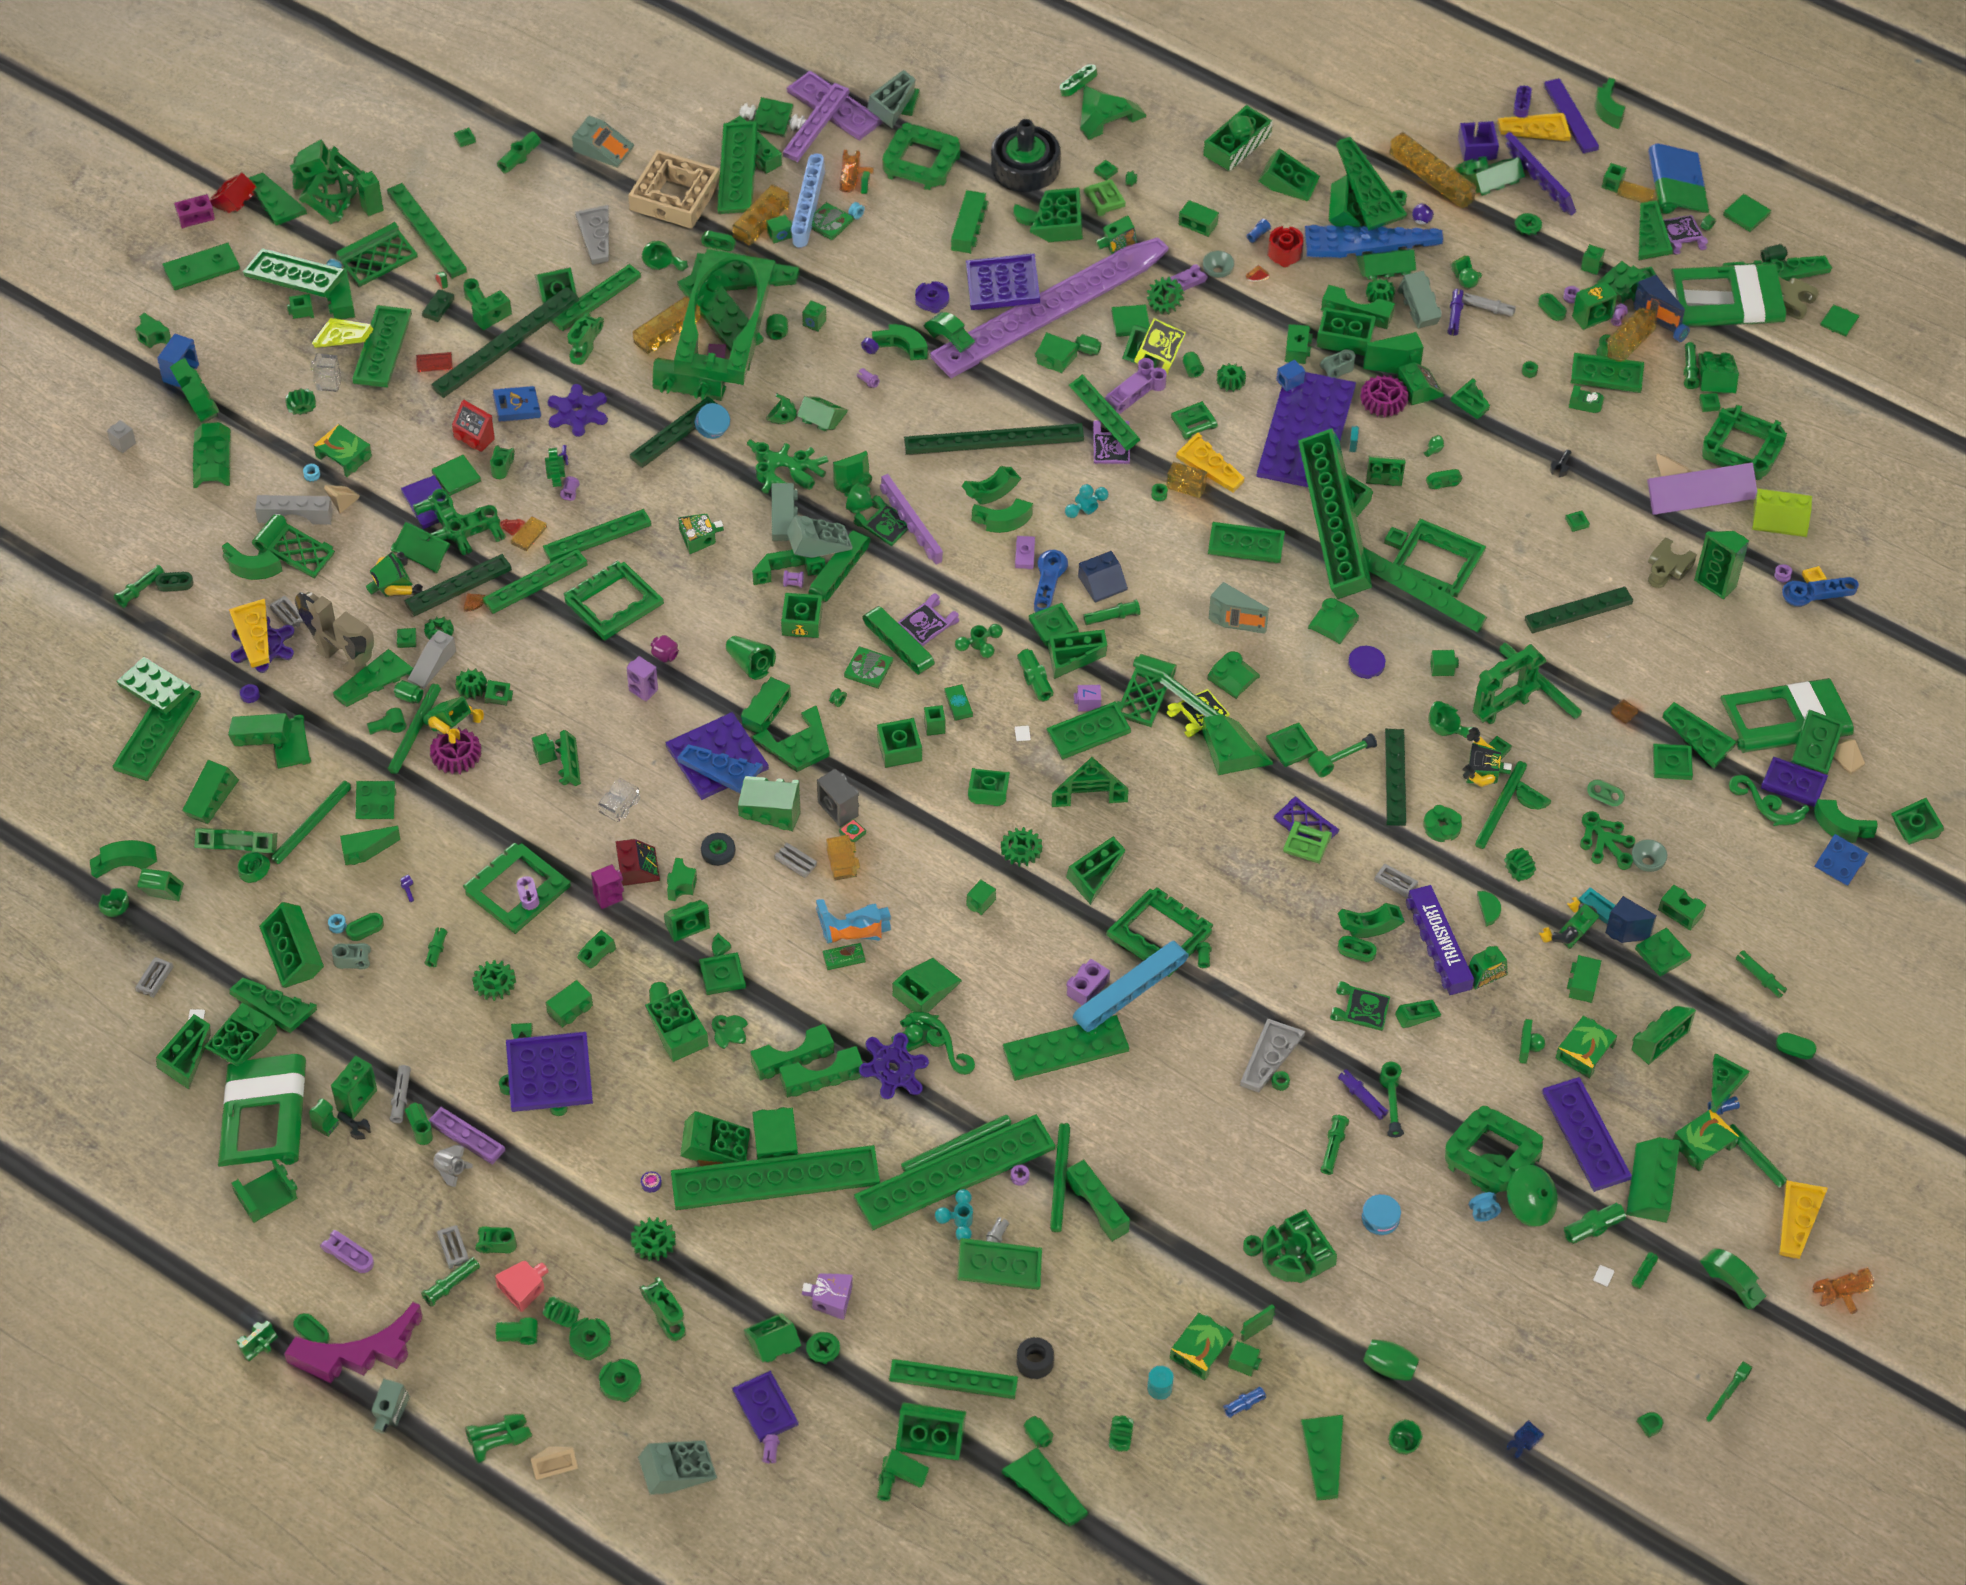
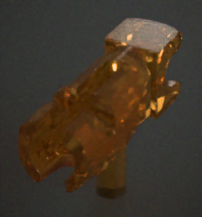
M847 150L843 151L839 183L840 191L850 193L855 190L859 180L858 174H863L864 171L874 174V167H860L861 155L859 150L852 156L848 155Z
M1866 1267L1858 1270L1856 1275L1850 1272L1835 1279L1829 1280L1826 1278L1815 1282L1812 1288L1813 1293L1824 1294L1819 1305L1824 1307L1842 1298L1850 1314L1856 1313L1858 1309L1851 1298L1853 1294H1862L1873 1288L1874 1279L1869 1268Z

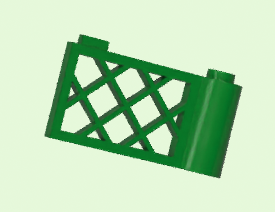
M280 514L272 515L252 540L253 546L263 553L269 550L280 560L315 579L334 555V547L326 542L322 544L287 524L284 516ZM289 531L295 534L296 539L286 540L285 535ZM301 542H309L312 547L302 549ZM298 543V550L289 551L288 544ZM285 545L286 551L278 552L275 548L276 546ZM316 551H324L328 554L326 557L318 558ZM313 552L315 558L305 560L303 553ZM300 554L302 560L294 561L290 555ZM316 563L317 568L313 572L307 568L306 564Z
M1140 654L1139 657L1136 656L1134 659L1133 667H1135V670L1122 701H1117V705L1121 712L1123 708L1131 705L1134 712L1130 714L1122 712L1125 719L1152 728L1168 689L1164 686L1161 689L1155 690L1153 684L1160 682V678L1165 673L1174 678L1177 665ZM1137 676L1144 677L1147 682L1138 685L1136 678ZM1150 686L1152 692L1143 695L1141 689ZM1138 691L1141 697L1131 700L1129 694ZM1155 696L1157 703L1149 706L1146 699ZM1143 701L1146 707L1137 710L1134 704ZM1149 711L1151 718L1150 720L1143 719L1140 714Z

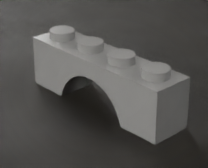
M257 495L255 511L258 523H267L274 514L282 516L293 514L307 518L312 524L331 525L333 507L331 497Z

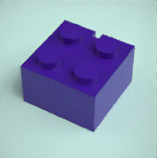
M1475 122L1460 123L1458 141L1463 162L1471 159L1478 161V157L1486 156L1487 160H1497L1499 142L1494 122H1478L1476 137H1474Z

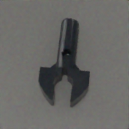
M1566 449L1559 462L1552 461L1550 465L1552 475L1559 468H1561L1559 478L1567 475L1569 466L1565 464L1572 454L1571 450Z
M342 1111L337 1114L339 1120L352 1128L350 1134L354 1139H366L365 1134L358 1131V1129H365L371 1134L369 1121L365 1118L357 1122Z

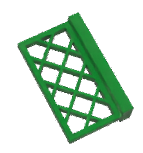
M396 222L336 252L337 262H340L343 268L347 269V273L358 287L418 257V253L399 231V226ZM398 237L401 240V244H393L391 241ZM380 246L387 247L386 252L376 250ZM389 249H399L398 255L388 253ZM406 250L409 251L411 254L408 256H402L401 251ZM366 253L372 254L371 260L363 259L362 255ZM375 255L383 256L384 261H374ZM387 257L397 259L393 264L386 263ZM351 261L358 262L356 268L348 266L347 263ZM360 263L370 264L369 269L359 268ZM372 265L382 267L378 272L371 270ZM357 273L367 274V277L359 280Z

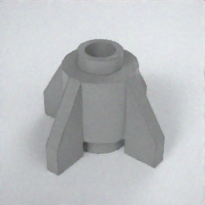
M460 1145L443 1149L434 1157V1167L439 1171L447 1185L456 1187L458 1177L455 1175H459L464 1168L473 1167V1164L462 1160L464 1147Z

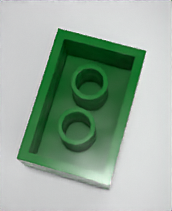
M1324 308L1316 347L1335 351L1351 350L1354 354L1365 356L1366 344L1372 342L1376 317Z

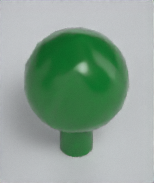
M1472 268L1463 269L1458 276L1460 285L1466 289L1474 288L1478 284L1479 279L1482 278L1481 272H1477Z

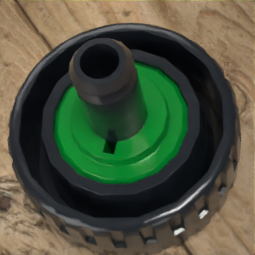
M1022 119L1017 126L1002 131L992 143V173L996 180L1008 189L1019 192L1038 191L1054 182L1060 172L1061 148L1058 140L1048 130L1035 126L1030 119Z

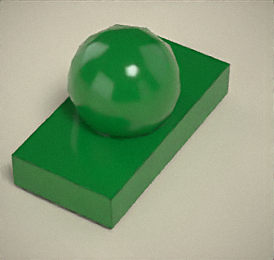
M1531 1019L1524 1020L1519 1061L1527 1064L1529 1050L1531 1052H1540L1545 1047V1038L1541 1034H1531L1533 1022Z
M910 1024L901 1032L908 1038L906 1045L908 1052L928 1044L926 1034L931 1029L928 1024Z

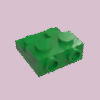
M1620 261L1597 284L1607 281L1618 294L1617 300L1623 304L1633 296L1637 290L1638 282L1646 279V274L1634 265L1630 267L1623 261Z

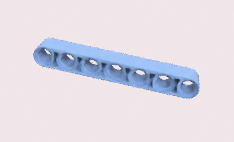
M818 153L809 156L791 228L793 245L796 247H804L808 244L812 221L825 174L824 157Z

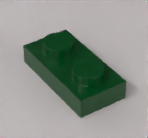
M438 289L422 311V316L439 322L454 301V294Z

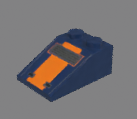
M1657 275L1638 282L1633 304L1635 310L1642 317L1674 333L1676 328L1682 324L1685 308Z

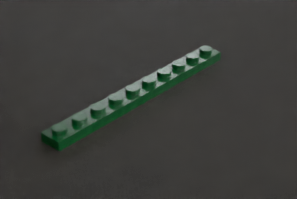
M568 287L564 288L431 384L432 389L442 398H445L579 301L578 296Z
M1082 423L904 436L906 455L1084 441Z

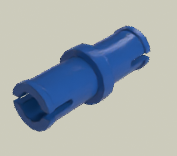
M1259 1386L1246 1395H1239L1238 1399L1223 1406L1224 1412L1231 1418L1243 1410L1251 1409L1252 1405L1266 1399L1264 1390Z

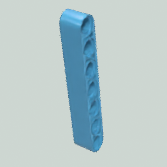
M1176 941L1169 942L1078 1008L1073 1014V1019L1086 1032L1092 1031L1184 964L1189 954Z

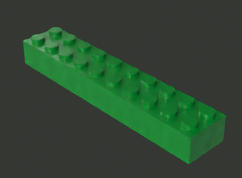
M1331 428L1298 440L1330 589L1337 599H1341L1370 589L1372 584L1340 441Z

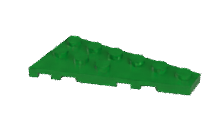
M1351 137L1338 140L1336 147L1368 230L1370 231L1405 219L1408 214Z
M697 253L691 274L699 271L704 253ZM738 261L728 263L713 273L714 277L726 291L743 290L750 286L757 287L752 270L743 262L741 264H738ZM775 264L771 284L774 286L796 285L799 267Z

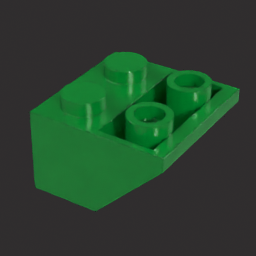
M1368 455L1366 483L1402 486L1406 463L1405 458Z

